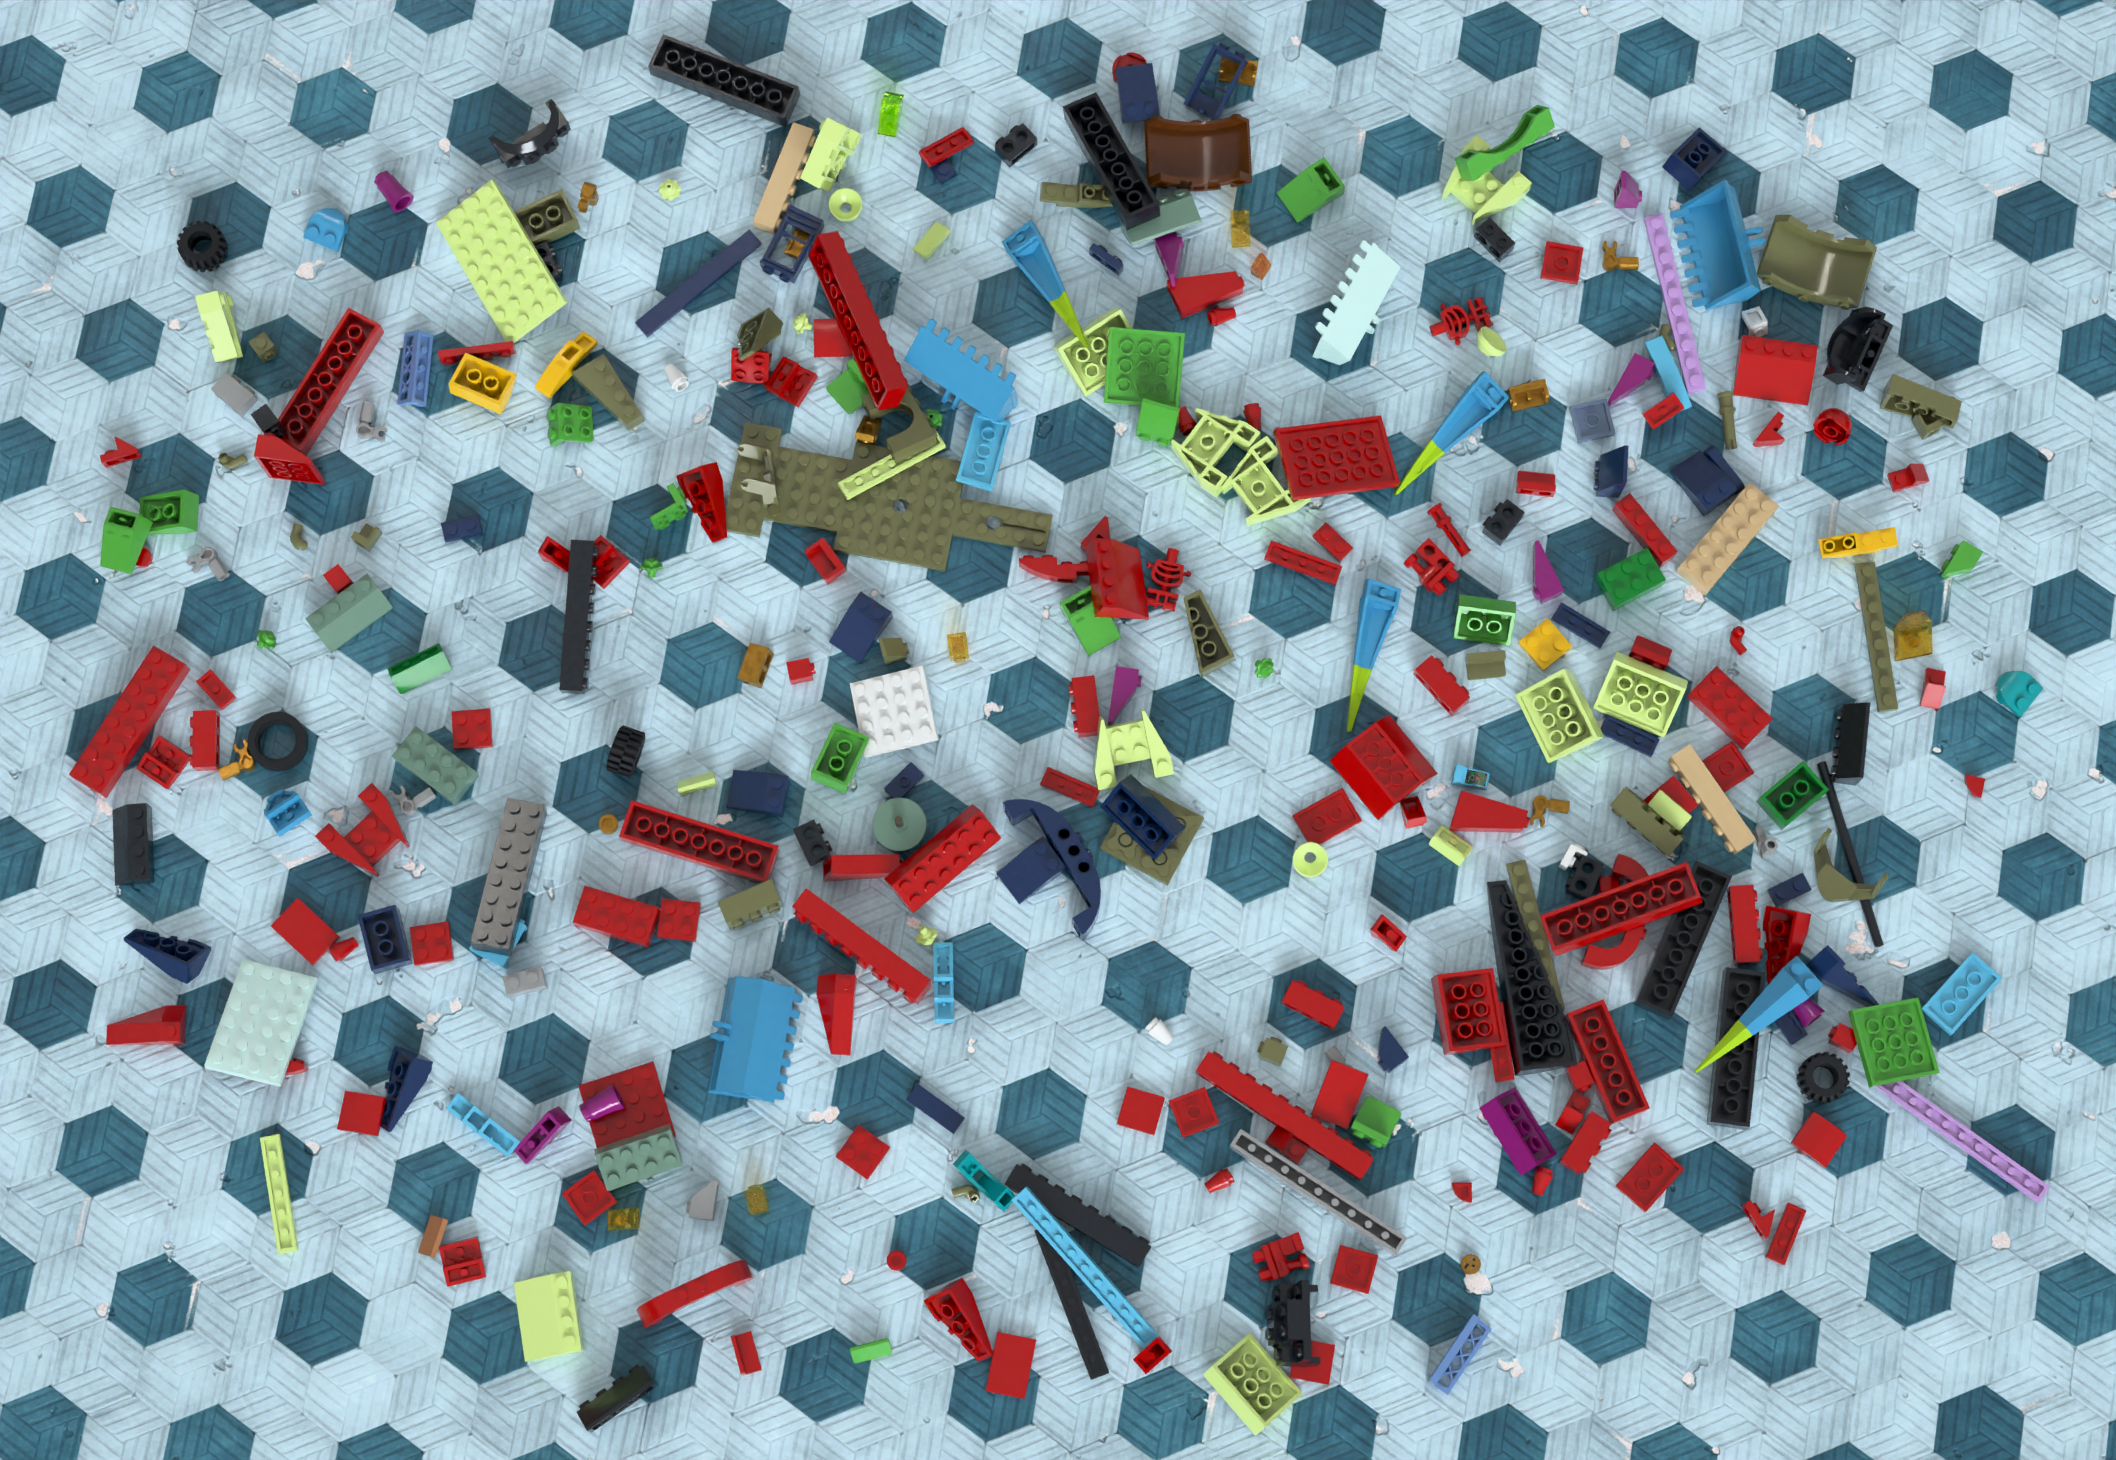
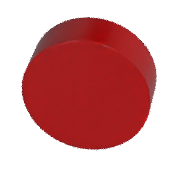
M142 548L136 563L138 567L145 568L152 563L153 556L148 549Z
M895 1250L889 1253L887 1265L890 1269L899 1271L905 1267L907 1260L903 1252Z

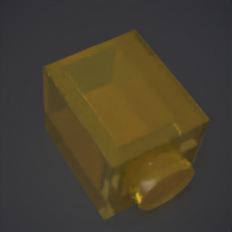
M966 632L948 634L950 661L955 663L965 662L966 659H969Z
M760 1184L749 1186V1190L744 1192L750 1216L770 1212L764 1186L760 1187Z

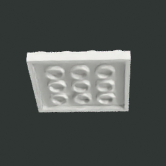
M923 665L850 683L859 733L870 737L863 754L865 758L939 740Z

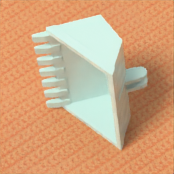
M1361 241L1359 247L1366 255L1363 259L1358 254H1354L1352 261L1359 268L1357 272L1349 267L1346 269L1345 275L1351 280L1350 285L1348 286L1343 281L1338 283L1337 287L1344 296L1342 299L1336 295L1331 296L1330 301L1337 309L1334 313L1328 308L1324 309L1323 316L1330 321L1327 327L1321 322H1317L1315 328L1322 336L1312 357L1321 358L1338 365L1344 364L1351 360L1365 332L1369 334L1374 333L1375 330L1370 323L1379 324L1380 319L1375 313L1397 275L1400 266L1380 250L1374 242L1370 246L1366 241Z

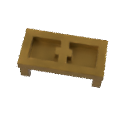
M1221 57L1218 81L1231 83L1240 65ZM1247 60L1249 62L1237 84L1255 86L1258 61Z
M1545 379L1512 386L1507 391V395L1510 397L1508 400L1512 412L1549 403V392Z
M750 643L737 678L745 684L762 689L774 653L768 647Z

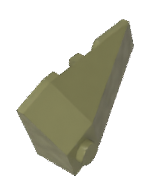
M770 308L765 309L741 324L737 337L740 339L738 341L740 346L738 352L741 361L756 353L781 334L783 322Z

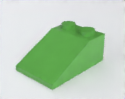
M1143 398L1136 436L1142 441L1148 442L1152 440L1160 446H1171V441L1174 440L1178 427L1180 408Z
M178 490L140 497L139 514L153 522L148 535L197 532L199 495L187 490Z
M834 723L811 771V780L846 794L870 737Z

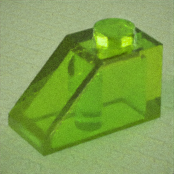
M885 92L881 102L878 134L896 137L904 95Z

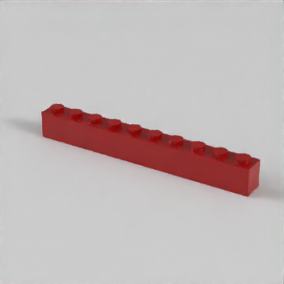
M1208 1051L1195 1072L1197 1075L1273 1125L1293 1134L1295 1139L1360 1181L1374 1160L1371 1158L1372 1154L1363 1148L1359 1150L1354 1147L1355 1143L1348 1138L1342 1139L1338 1136L1339 1133L1331 1127L1325 1128L1321 1125L1322 1121L1314 1116L1310 1118L1301 1107L1290 1105L1288 1103L1289 1100L1283 1095L1279 1094L1277 1096L1273 1094L1272 1088L1266 1084L1261 1086L1255 1082L1256 1078L1251 1074L1246 1073L1244 1075L1239 1071L1240 1068L1232 1062L1226 1063L1222 1060L1223 1056L1215 1051L1213 1053Z

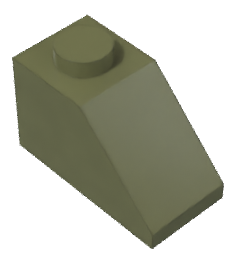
M902 638L879 639L885 666L907 660L906 654H909L907 642L903 643Z

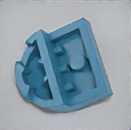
M333 208L318 210L310 217L303 238L339 252L344 236L349 231L345 215Z
M282 789L273 793L267 799L268 804L266 809H264L265 817L269 820L279 837L312 815L303 800L293 790L285 791Z

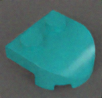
M2023 671L2005 672L1997 679L1995 687H1997V701L2000 704H2004L2017 717H2021L2043 690V687L2030 674Z

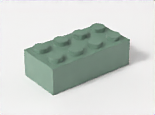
M417 726L414 727L392 755L396 762L454 806L479 777L475 770Z
M670 1124L595 1149V1157L607 1191L683 1166Z

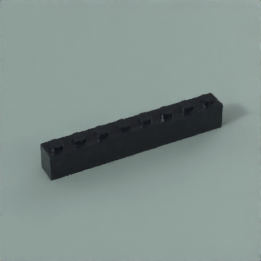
M571 540L559 687L561 693L585 694V689H588L589 686L586 670H590V659H587L588 651L591 652L592 648L589 633L593 632V621H590L591 614H594L595 604L592 603V595L596 594V584H593L594 576H597V565H594L595 558H598L599 547L596 546L594 541Z
M1023 1163L1021 1166L1015 1165L1004 1183L1006 1187L1019 1194L1027 1186L1054 1217L1137 1268L1141 1266L1152 1247L1148 1245L1150 1241L1142 1236H1139V1238L1132 1235L1133 1231L1124 1225L1122 1228L1115 1224L1116 1220L1106 1215L1104 1218L1099 1215V1210L1092 1205L1086 1207L1081 1203L1083 1200L1073 1194L1071 1197L1064 1193L1066 1191L1064 1188L1057 1184L1052 1186L1047 1183L1049 1179L1043 1175H1034L1031 1173L1032 1169Z

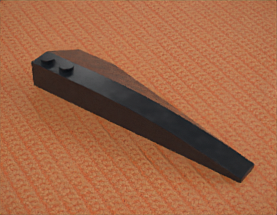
M1507 881L1487 882L1496 966L1515 1076L1536 1074L1578 1065L1571 1026L1568 1020H1566L1563 1014L1564 1010L1555 996L1556 992L1548 980V974L1537 949L1533 946L1530 933L1525 928L1522 915L1518 912L1515 899Z

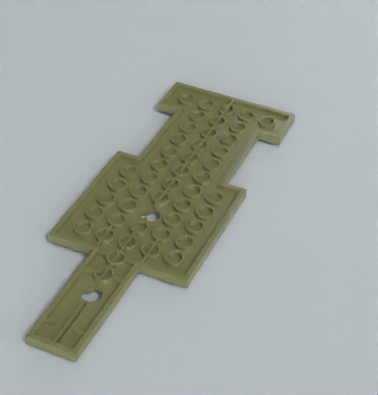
M745 422L741 442L768 447L771 450L779 506H776L774 503L768 504V507L765 508L762 495L742 489L741 483L747 484V482H742L743 478L752 477L760 479L759 472H765L766 467L765 461L738 454L725 513L727 532L760 538L763 520L837 533L834 545L835 552L944 572L946 571L953 536L1046 553L1053 515L960 498L963 483L957 482L956 478L961 461L929 456L847 500L839 488L838 482L889 456L888 448L856 442L853 459L850 460L779 447L782 428ZM905 500L908 504L907 510L903 513L896 512L893 508L895 501ZM995 516L1001 521L1000 527L996 530L989 529L986 525L989 517Z

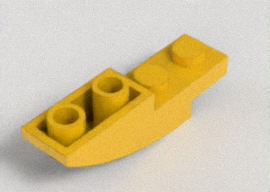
M584 331L574 341L570 339L545 369L535 385V389L550 399L572 376L574 369L598 345L597 340Z
M1895 527L1818 539L1822 558L1864 555L1898 547Z

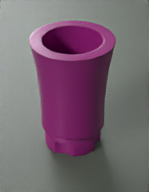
M389 171L380 172L375 177L374 183L389 203L393 212H401L412 203L414 199L413 194L406 190Z
M1810 997L1792 1009L1803 1028L1808 1027L1825 1012Z
M614 1084L579 1105L581 1113L587 1122L593 1119L596 1120L614 1111L625 1109L624 1102Z

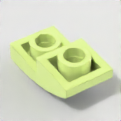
M1659 790L1648 804L1678 831H1681L1692 818L1684 808L1675 803L1662 790Z

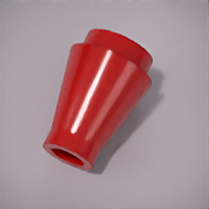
M1234 307L1212 308L1211 311H1207V319L1210 326H1218L1236 318Z
M1259 403L1245 405L1243 413L1248 424L1258 431L1262 430L1261 407H1259Z
M1183 406L1179 407L1178 425L1179 431L1184 436H1188L1197 423L1188 412L1187 407Z
M351 937L331 944L332 947L328 948L335 962L339 960L342 961L359 945L355 938Z
M1538 1165L1534 1173L1532 1193L1543 1196L1544 1191L1553 1178V1170Z
M1228 1168L1224 1170L1221 1169L1204 1184L1208 1192L1212 1193L1232 1186L1231 1184L1235 1180Z

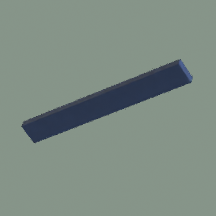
M749 229L639 318L635 325L648 338L762 245L761 241Z

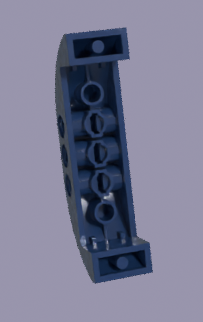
M1028 799L1006 800L1003 802V811L1012 826L1032 815L1034 816L1055 853L1066 866V871L1089 907L1072 918V926L1081 941H1083L1092 931L1100 910V880L1093 864L1092 853L1088 848L1085 849L1083 847L1084 841L1079 832L1075 833L1070 824L1051 807ZM1061 835H1067L1068 838H1067V839H1061L1060 836H1061ZM1072 851H1076L1079 854L1076 856H1072L1069 853ZM1085 867L1088 871L1081 872L1079 869Z

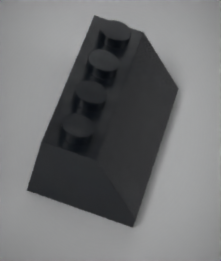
M1871 703L1843 704L1840 710L1838 709L1836 712V721L1839 722L1838 728H1835L1834 739L1837 740L1836 747H1833L1832 752L1835 764L1832 765L1830 776L1833 777V783L1856 786L1864 778Z
M147 803L127 804L113 809L115 886L155 883L152 807Z
M634 1366L628 1371L630 1374L624 1379L622 1376L612 1382L613 1386L608 1390L602 1389L595 1394L597 1398L593 1401L587 1400L579 1406L580 1410L577 1411V1414L587 1431L594 1432L658 1386L645 1366Z

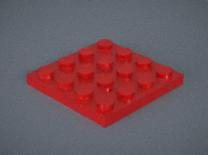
M653 1061L578 1085L583 1103H585L586 1100L614 1084L625 1105V1109L614 1111L596 1120L589 1121L597 1148L670 1124L673 1135L676 1137Z

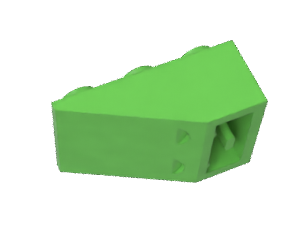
M1323 157L1277 192V195L1298 223L1342 196L1345 185L1325 157Z
M110 507L103 525L100 566L132 575L153 522L141 514Z
M1091 585L1060 602V610L1088 656L1121 638L1112 618L1095 617Z

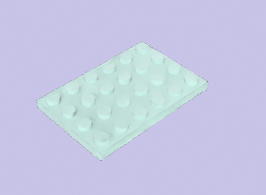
M242 959L204 1064L205 1068L281 1087L318 979Z

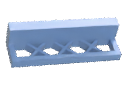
M422 330L405 333L397 405L413 404L419 407L426 406L433 334ZM408 391L407 399H405V394Z
M1471 1315L1428 1382L1448 1395L1492 1328L1480 1321V1318L1476 1315ZM1476 1324L1486 1330L1482 1337L1473 1338L1472 1330ZM1474 1340H1479L1475 1346ZM1471 1341L1472 1352L1462 1354L1461 1347L1464 1342ZM1461 1358L1462 1367L1460 1370L1451 1371L1450 1363L1452 1360ZM1452 1373H1457L1453 1379ZM1449 1374L1451 1383L1446 1389L1438 1381L1442 1375Z

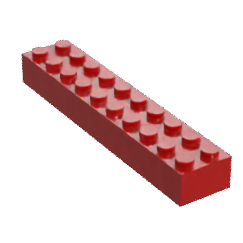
M838 231L818 234L808 257L877 411L898 407L908 388V381L901 372L900 363L897 362L893 348L887 341L886 332L882 330L879 317L873 310L871 300L868 299L865 286L861 283L858 271L852 263L851 255L847 252L844 240L840 237Z

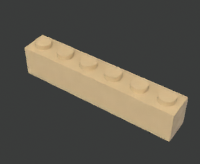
M793 122L754 216V228L775 235L783 220V214L788 211L790 205L788 201L796 192L797 186L795 184L797 180L801 179L802 167L804 163H807L810 156L809 150L811 147H814L817 137H815L814 129Z
M1689 744L1672 755L1668 760L1670 762V769L1674 773L1677 772L1681 778L1679 779L1680 783L1685 789L1688 788L1691 793L1690 796L1702 808L1701 812L1707 821H1711L1715 834L1718 837H1722L1727 851L1735 855L1754 843L1756 838L1693 747Z

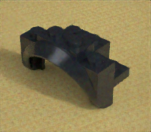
M552 99L546 102L551 112L549 123L544 124L542 122L513 140V144L505 143L494 137V135L488 137L502 163H505L507 168L517 166L521 163V160L526 165L537 162L541 156L553 152L559 146L558 137H564L571 130L568 121Z
M1862 307L1851 311L1850 316L1835 329L1827 346V367L1823 374L1825 378L1837 385L1846 383L1859 392L1865 390L1893 327L1892 324L1884 320L1885 313L1870 307Z
M1301 1280L1296 1284L1280 1283L1272 1290V1300L1274 1303L1268 1305L1265 1309V1320H1267L1265 1338L1268 1340V1346L1274 1348L1273 1357L1276 1360V1366L1310 1367L1320 1364V1357H1312L1310 1324V1292H1318V1285H1310L1309 1280ZM1291 1343H1297L1296 1347L1294 1348Z

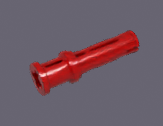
M1439 503L1427 511V514L1431 515L1437 523V528H1442L1460 556L1467 555L1471 549H1469L1451 523L1452 518L1447 516L1442 509V504Z

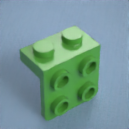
M853 359L847 362V370L826 387L827 392L847 414H853L863 405L862 396L869 394L860 370Z
M556 403L548 409L546 417L549 421V429L547 435L551 446H557L563 441L591 443L594 440L592 408L590 406Z
M674 483L667 486L674 504L650 517L655 530H662L668 527L670 522L675 519L680 520L684 518L688 512L685 502H687L685 495L680 487H675Z
M1367 1096L1350 1130L1353 1131L1352 1134L1360 1139L1366 1138L1370 1140L1372 1145L1381 1148V1146L1385 1148L1401 1116V1112L1371 1096Z

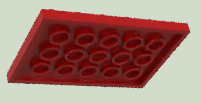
M1381 415L1276 428L1274 430L1292 501L1398 487L1400 484Z

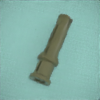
M1732 391L1717 394V398L1720 401L1719 413L1723 419L1726 450L1738 448L1733 416L1736 409L1733 407L1732 397L1734 392Z

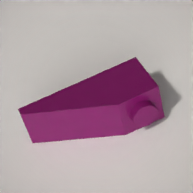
M1621 171L1614 189V208H1637L1639 202L1642 201V190H1639V184L1626 171Z
M1176 231L1154 238L1156 251L1172 287L1176 286L1182 259L1181 248L1184 247L1182 237H1178Z
M1635 353L1611 394L1608 406H1612L1644 385L1646 379L1651 380L1655 372L1652 369L1655 363Z
M1537 540L1533 545L1532 593L1535 599H1539L1542 604L1562 595L1564 589L1539 540Z
M1116 666L1108 726L1114 724L1136 693V688L1141 687L1142 676L1139 675V669Z
M559 1106L548 1111L513 1151L525 1164H528L572 1121L571 1118Z

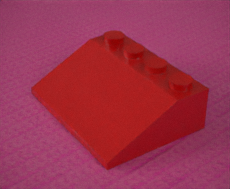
M1742 335L1738 345L1734 395L1808 406L1818 345Z
M258 434L254 457L269 478L325 485V479L310 458L276 437L275 434Z
M1093 538L1086 547V556L1095 617L1148 619L1149 613L1140 549L1113 539Z
M1493 968L1438 974L1431 978L1444 1055L1506 1045Z

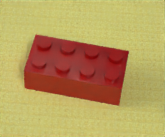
M1717 666L1687 696L1698 709L1742 750L1773 719Z
M584 886L573 924L583 929L649 948L660 916V909L656 906Z

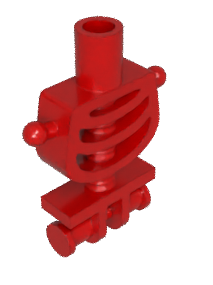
M1483 297L1474 300L1477 308H1474L1471 300L1467 301L1469 314H1466L1458 305L1446 308L1445 304H1441L1440 308L1443 310L1439 316L1441 322L1429 326L1432 336L1446 332L1449 340H1455V344L1460 345L1461 341L1459 339L1466 337L1468 334L1469 322H1474L1477 331L1482 328L1480 322L1482 320L1484 327L1489 328L1494 324L1490 320V313L1485 312L1488 307L1484 305ZM1462 324H1465L1466 329L1462 332Z
M1168 548L1165 561L1157 559L1155 565L1151 562L1146 564L1147 568H1152L1151 580L1160 587V590L1148 588L1147 594L1156 596V599L1149 596L1146 599L1147 604L1154 606L1156 609L1160 605L1163 606L1162 610L1169 609L1175 612L1177 602H1168V599L1178 601L1179 594L1170 593L1168 590L1180 587L1183 583V576L1190 577L1191 572H1184V565L1176 563L1179 551L1173 548ZM1155 575H1157L1159 578H1161V579H1163V580H1162V581L1158 580V579L1155 577ZM1159 597L1165 598L1164 602L1159 601Z

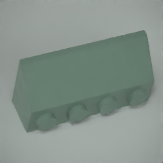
M1178 189L1172 194L1157 197L1160 206V216L1126 231L1119 218L1122 233L1130 245L1134 246L1201 223L1197 207L1188 189Z
M367 573L305 619L329 651L333 653L392 610L393 607Z

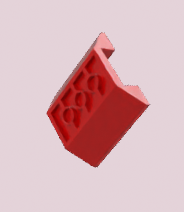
M1390 715L1372 724L1345 745L1329 761L1377 820H1380L1389 813L1397 803L1421 785L1423 786L1438 774Z

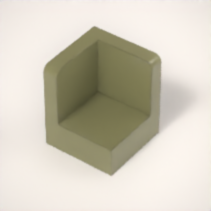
M1920 413L1916 414L1912 419V423L1922 440L1938 433L1943 427L1940 419L1933 423L1923 420Z
M366 523L359 533L356 531L353 533L351 539L354 543L370 552L382 535V532L378 527L374 528Z

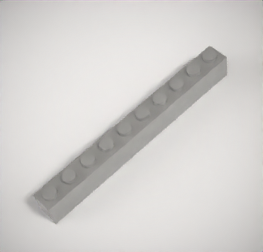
M1242 1129L1239 1130L1230 1144V1149L1393 1256L1398 1254L1407 1237Z

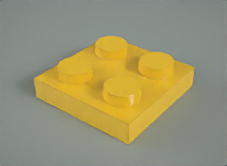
M1548 618L1518 642L1542 671L1546 670L1573 647Z

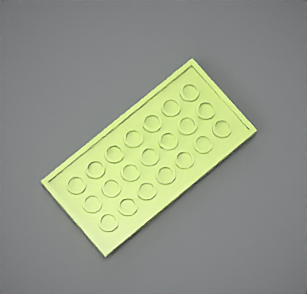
M491 179L436 222L506 342L513 341L515 343L568 303L495 180Z

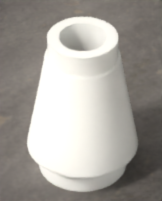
M669 364L665 367L664 370L672 389L677 392L685 390L689 385L688 378L674 364Z
M1156 1017L1145 1027L1149 1035L1166 1046L1174 1038L1162 1020H1158Z

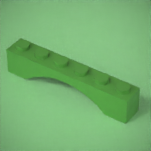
M1536 105L1525 112L1515 131L1500 145L1485 151L1468 149L1456 157L1455 161L1460 177L1470 181L1478 180L1481 175L1493 170L1499 163L1507 161L1508 157L1519 153L1525 146L1533 144L1536 139L1548 134V131L1555 127L1549 107Z

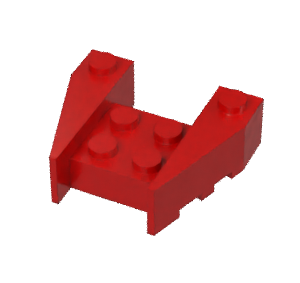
M371 783L358 795L371 810L359 824L343 838L328 823L315 837L333 855L378 877L379 874L372 867L400 841L407 848L410 845L389 800Z

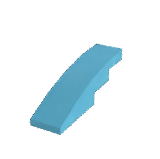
M1661 335L1644 342L1650 361L1655 363L1653 370H1655L1656 377L1659 378L1664 395L1668 397L1670 393L1674 392L1685 409L1692 407L1680 373L1663 336Z
M953 942L933 943L935 1023H954Z
M459 1093L456 1094L446 1107L449 1112L507 1157L520 1143L519 1140Z

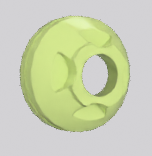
M850 188L836 190L829 199L830 213L835 219L842 222L856 219L862 210L860 195ZM849 204L852 208L850 212L843 213L840 210L841 206Z
M1482 327L1477 332V347L1486 356H1501L1507 351L1502 338L1492 329Z
M1303 843L1298 846L1293 854L1294 868L1303 876H1318L1327 867V852L1318 843ZM1307 852H1313L1316 855V859L1313 862H1307L1304 859Z

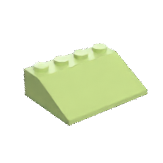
M1114 307L1081 328L1089 348H1086L1074 333L1052 346L1061 363L1085 397L1105 385L1110 327L1132 329L1119 308Z
M1616 652L1593 709L1664 738L1685 693L1688 681Z
M1562 669L1515 695L1548 763L1604 738L1571 669Z
M567 1271L515 1282L514 1289L525 1362L584 1352L573 1273Z
M1251 1333L1244 1337L1203 1374L1255 1435L1261 1432L1303 1394L1280 1366H1276V1362Z

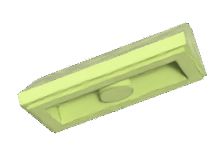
M935 222L912 250L928 261L950 235V229Z
M714 772L678 781L677 789L679 794L682 796L716 786L717 782Z
M1441 825L1429 842L1431 847L1458 866L1463 863L1473 849L1471 845L1443 825Z

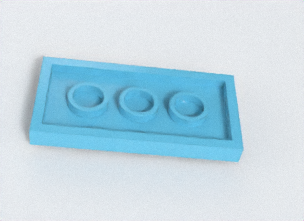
M974 413L956 478L957 482L992 492L1011 422L1003 420L1001 423H998L982 413Z
M1972 952L1922 1007V1011L1951 1036L2000 982L2002 977Z

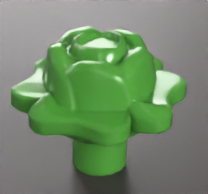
M927 409L926 414L929 418L930 427L934 426L936 430L937 427L942 426L941 420L943 415L939 414V410Z
M657 558L645 559L644 563L640 564L641 569L648 572L649 578L656 577L655 572L663 568L662 563H659Z
M268 630L258 631L257 637L259 641L257 646L261 649L264 646L267 649H274L277 644L274 633Z
M1263 658L1261 661L1257 660L1255 662L1257 678H1266L1273 673L1274 663L1271 658Z

